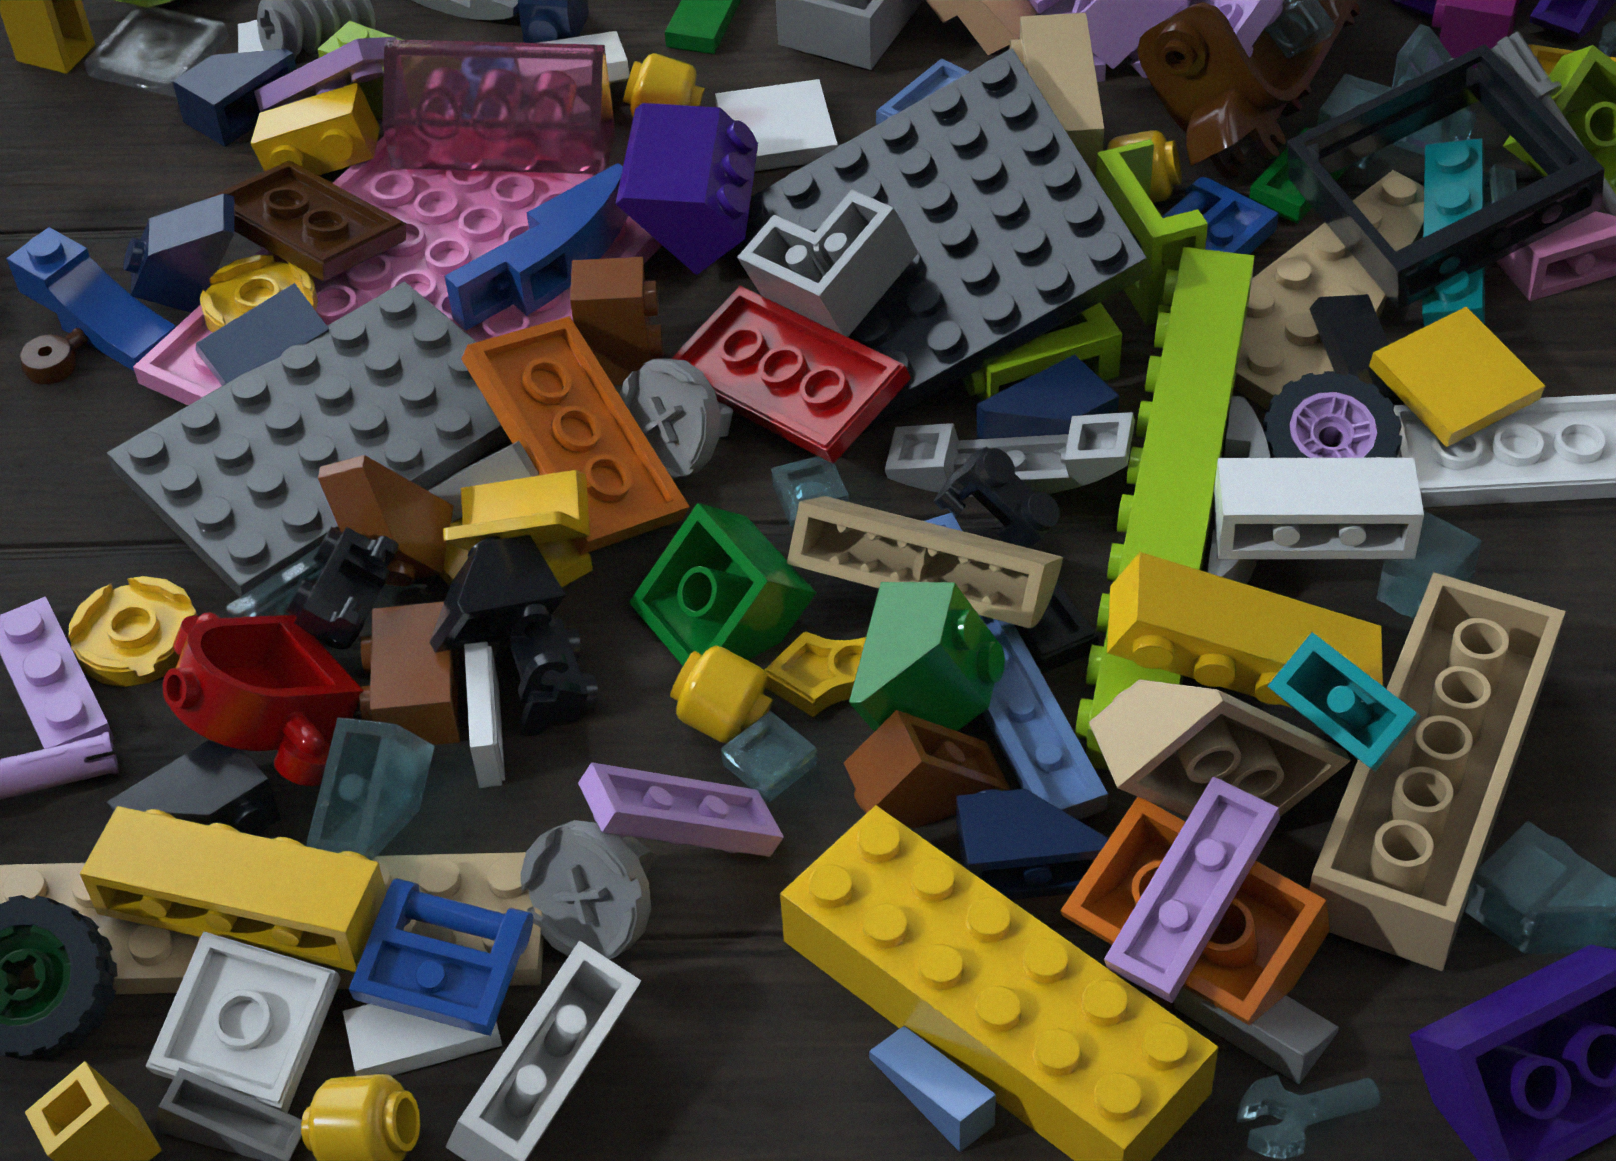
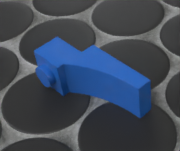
M50 227L33 237L28 243L6 258L20 293L55 312L64 331L70 333L74 328H80L88 338V345L133 371V366L176 328V325L149 309L135 297L130 296V293L114 281L90 257L86 247Z

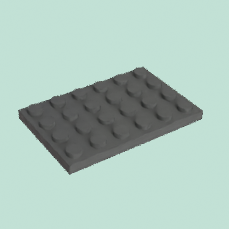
M405 281L327 325L329 330L310 342L287 348L281 357L238 376L107 452L112 470L244 602L249 601L312 562L331 526L340 531L318 480L321 466L366 455L428 490L509 440L508 435L461 360L467 345L477 341Z

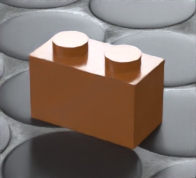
M643 257L572 260L570 303L573 322L612 384L623 385V382L632 371H639L642 366L646 365L644 363L653 359H663L662 325H651L650 319L652 316L659 315L657 281H646Z
M444 602L372 609L371 635L361 637L363 670L365 675L371 674L370 685L360 686L364 691L359 694L363 724L375 726L381 750L460 743L459 649L435 653L429 643Z

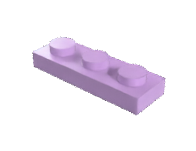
M396 37L355 39L255 90L254 93L259 110L267 111L347 86L352 82L363 83L383 76L382 67L402 58Z
M46 596L1 614L0 656L43 748L46 749L99 736L104 732H110L111 738L114 740L109 724Z
M592 762L578 782L594 819L603 833L617 834L620 837L630 836L665 841L673 845L685 844L720 849L729 853L740 852L768 857L773 854L784 838L759 791L755 789Z
M1213 776L1105 956L1106 967L1117 975L1173 1003L1280 820L1278 807Z

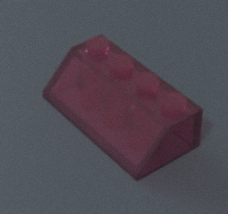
M386 40L384 46L382 126L391 168L598 174L606 170L615 137V125L605 45Z

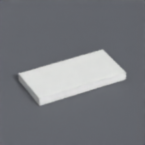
M1616 394L1540 398V400L1448 447L1406 405H1394L1393 411L1396 416L1400 417L1402 424L1399 433L1402 436V442L1397 458H1415L1423 507L1616 498Z

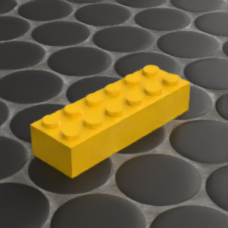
M877 805L867 812L780 893L785 943L899 1029L903 1026L907 1027L995 1093L998 1104L1074 1161H1151L1212 1093L1218 1053L1217 1045Z

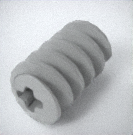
M261 0L257 13V30L263 50L288 49L293 52L294 56H297L301 52V48L306 53H316L320 45L325 43L349 21L375 30L376 19L370 0Z

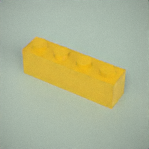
M1142 552L1138 553L1110 585L1107 653L1132 660L1141 667L1159 668L1193 678L1205 686L1223 687L1254 696L1266 704H1281L1291 707L1268 687V684L1313 632L1383 686L1382 634L1380 625Z
M120 806L116 807L80 872L82 881L99 915L201 937L204 931L291 958L356 972L387 893L379 863L356 852L342 851L334 853L306 847L300 842L287 837L269 839L241 833L235 828L221 823L204 825L176 819L172 815L160 810L151 809L143 812Z

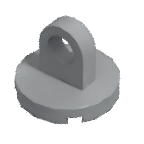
M668 358L653 359L644 363L646 365L642 366L639 371H632L623 382L619 395L671 478L679 480L698 473L712 458L719 437L728 436L733 409L717 402L715 391L703 372L689 362Z
M573 820L543 833L526 851L520 874L522 892L529 889V897L533 904L532 907L527 909L528 912L533 914V923L541 927L542 936L553 948L568 957L579 940L608 959L617 957L631 948L646 930L651 912L650 889L646 874L653 863L654 853L635 837L626 836L621 838L617 834L603 833L598 823ZM534 907L542 911V916L535 912Z

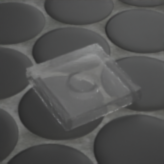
M137 5L84 63L89 77L176 97L172 80L211 55H214L229 37L224 23L161 8H147Z

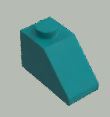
M1313 632L1268 684V687L1298 713L1374 772H1376L1421 718L1416 711Z

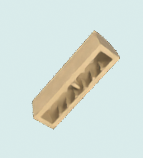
M822 496L799 502L787 564L876 588L880 587L881 582H955L978 615L1032 628L1040 621L1050 602L1060 573L1063 557Z

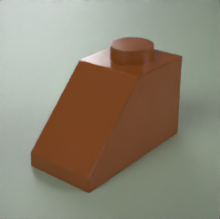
M366 455L320 467L318 480L341 532L348 527L369 539L376 540L379 536H386L399 544L397 553L387 567L391 573L386 584L410 586L414 584L415 580L442 574L447 543L443 539V528L450 527L454 505Z
M898 710L844 762L855 787V799L862 810L867 813L877 805L910 828H917L955 816L956 800L959 795L976 794L988 789L1011 790L986 741Z

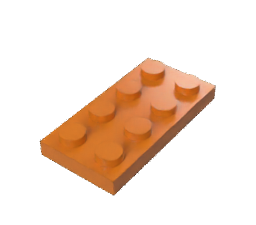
M570 316L467 345L461 358L462 362L512 444L520 441L539 475L578 470L586 474L590 536L571 539L580 555L683 519L690 506Z

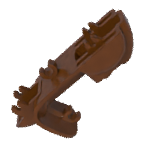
M1284 0L1282 3L1283 10L1279 17L1272 24L1264 28L1252 45L1253 53L1250 58L1227 17L1218 7L1205 2L1193 4L1147 30L1139 40L1137 49L1139 61L1164 107L1178 126L1186 133V151L1189 165L1192 166L1210 157L1216 169L1224 178L1232 179L1238 176L1236 167L1245 164V158L1237 142L1248 133L1257 150L1264 158L1271 160L1278 157L1279 151L1277 148L1286 144V140L1276 120L1281 114L1288 117L1302 109L1303 106L1299 99L1311 93L1312 90L1309 84L1342 26L1347 28L1354 24L1353 17L1360 14L1357 0Z

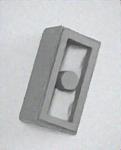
M1184 987L1180 989L1174 1000L1175 1009L1297 1084L1302 1082L1336 1036L1339 1029L1335 1024L1286 995L1250 1026Z

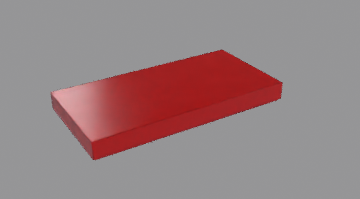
M739 286L671 358L685 360L702 371L715 391L717 402L731 407L733 412L832 464L838 460L911 379L904 364L742 286Z

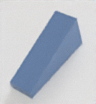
M901 1027L869 1051V1059L959 1152L995 1126L996 1094L907 1027Z

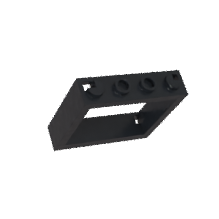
M1486 44L1457 58H1452L1447 63L1412 80H1407L1398 87L1364 104L1356 105L1349 111L1315 128L1308 129L1305 133L1287 141L1289 180L1398 310L1435 292V286L1460 272L1465 271L1469 275L1602 207L1605 169ZM1479 101L1548 176L1395 252L1330 174Z

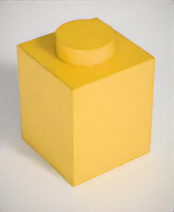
M86 1061L25 1111L47 1156L53 1161H150L162 1151L138 1108Z

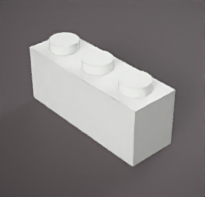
M1218 458L1213 510L1218 559H1415L1424 511L1415 458Z
M579 940L457 1121L445 1148L465 1161H526L625 1010L641 980Z

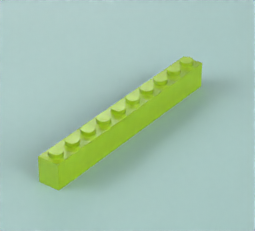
M1183 247L1179 271L1167 270L1163 305L1171 306L1170 313L1159 312L1154 348H1162L1163 351L1161 357L1150 356L1145 392H1152L1154 396L1152 402L1141 400L1136 437L1145 438L1143 448L1133 446L1131 448L1127 484H1134L1136 487L1134 495L1122 494L1117 532L1126 533L1124 544L1112 543L1107 581L1114 582L1139 552L1201 571L1203 569L1213 511L1218 458H1222L1231 398L1234 391L1250 299L1255 255ZM1102 593L1097 620V632L1106 633L1104 646L1092 645L1086 684L1096 685L1093 700L1081 698L1075 735L1079 739L1087 740L1086 755L1093 768L1109 770L1089 722L1110 705L1120 692L1130 688L1139 679L1182 685L1184 676L1159 668L1141 667L1132 660L1107 653L1110 594Z

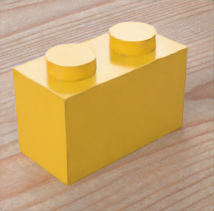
M0 0V14L16 61L67 74L95 46L82 0Z
M359 82L259 113L251 146L264 171L290 160L319 176L374 159L380 127Z

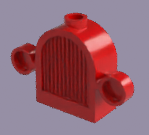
M206 612L200 616L184 618L173 643L174 650L180 658L176 668L168 670L163 680V695L173 713L187 727L216 743L248 751L277 750L274 766L279 774L291 782L304 786L322 784L335 758L334 750L330 745L342 743L360 701L359 694L364 690L314 635L309 634L300 626L294 624L297 617L293 615L220 618L215 613Z

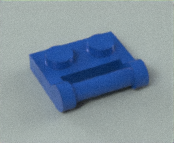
M1200 177L1186 188L1185 197L1162 216V218L1198 209L1201 214H1204L1203 217L1208 223L1206 250L1249 255L1277 230L1279 213L1209 178ZM1133 233L1132 235H1133L1134 239L1136 240V242L1138 243V245H1139L1140 248L1142 249V245L1140 244V242L1138 241L1137 237H1136L1135 234Z
M396 878L387 890L350 984L349 991L354 1000L491 1036L519 957L524 953L529 943L533 928V914L515 908H509L506 913H501L419 891L417 883ZM411 920H416L495 942L491 953L403 930L405 925L409 924Z

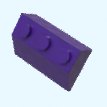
M642 103L634 112L615 204L692 272L698 275L745 239L759 143L746 124L739 120L734 121L720 107Z
M1590 944L1409 1034L1434 1105L1477 1161H1565L1616 1134V950Z

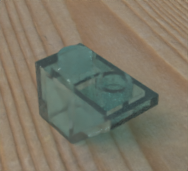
M1526 821L1476 871L1465 912L1524 954L1574 953L1590 944L1616 950V877H1610L1576 854L1563 840L1548 835L1529 821Z

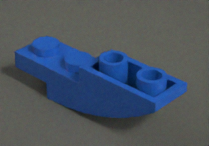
M617 163L528 211L529 230L445 275L453 320L467 331L511 305H515L528 316L571 287L572 260L600 259L610 248L626 222L628 215L615 204L623 166Z

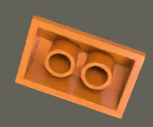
M1137 797L1060 910L1062 916L1113 945L1184 826L1185 821L1157 805ZM1255 861L1182 987L1250 1026L1294 988L1330 931L1327 900Z

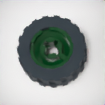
M23 895L8 897L9 901L0 904V1055L23 1061H38V1057L53 1059L65 1055L64 1051L71 1047L78 1048L88 1040V1034L94 1028L99 1029L106 1016H104L108 1004H113L116 990L113 989L114 977L118 976L117 963L112 961L110 954L113 948L108 938L102 936L97 930L100 927L91 918L82 915L74 908L37 895L35 899H30ZM33 965L35 978L40 980L39 986L36 989L30 987L22 989L20 976L27 967Z

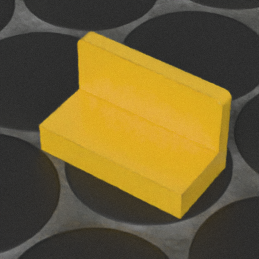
M578 470L462 487L463 525L443 528L445 543L468 551L478 542L492 536H499L504 539L530 535L535 544L590 536L586 474Z

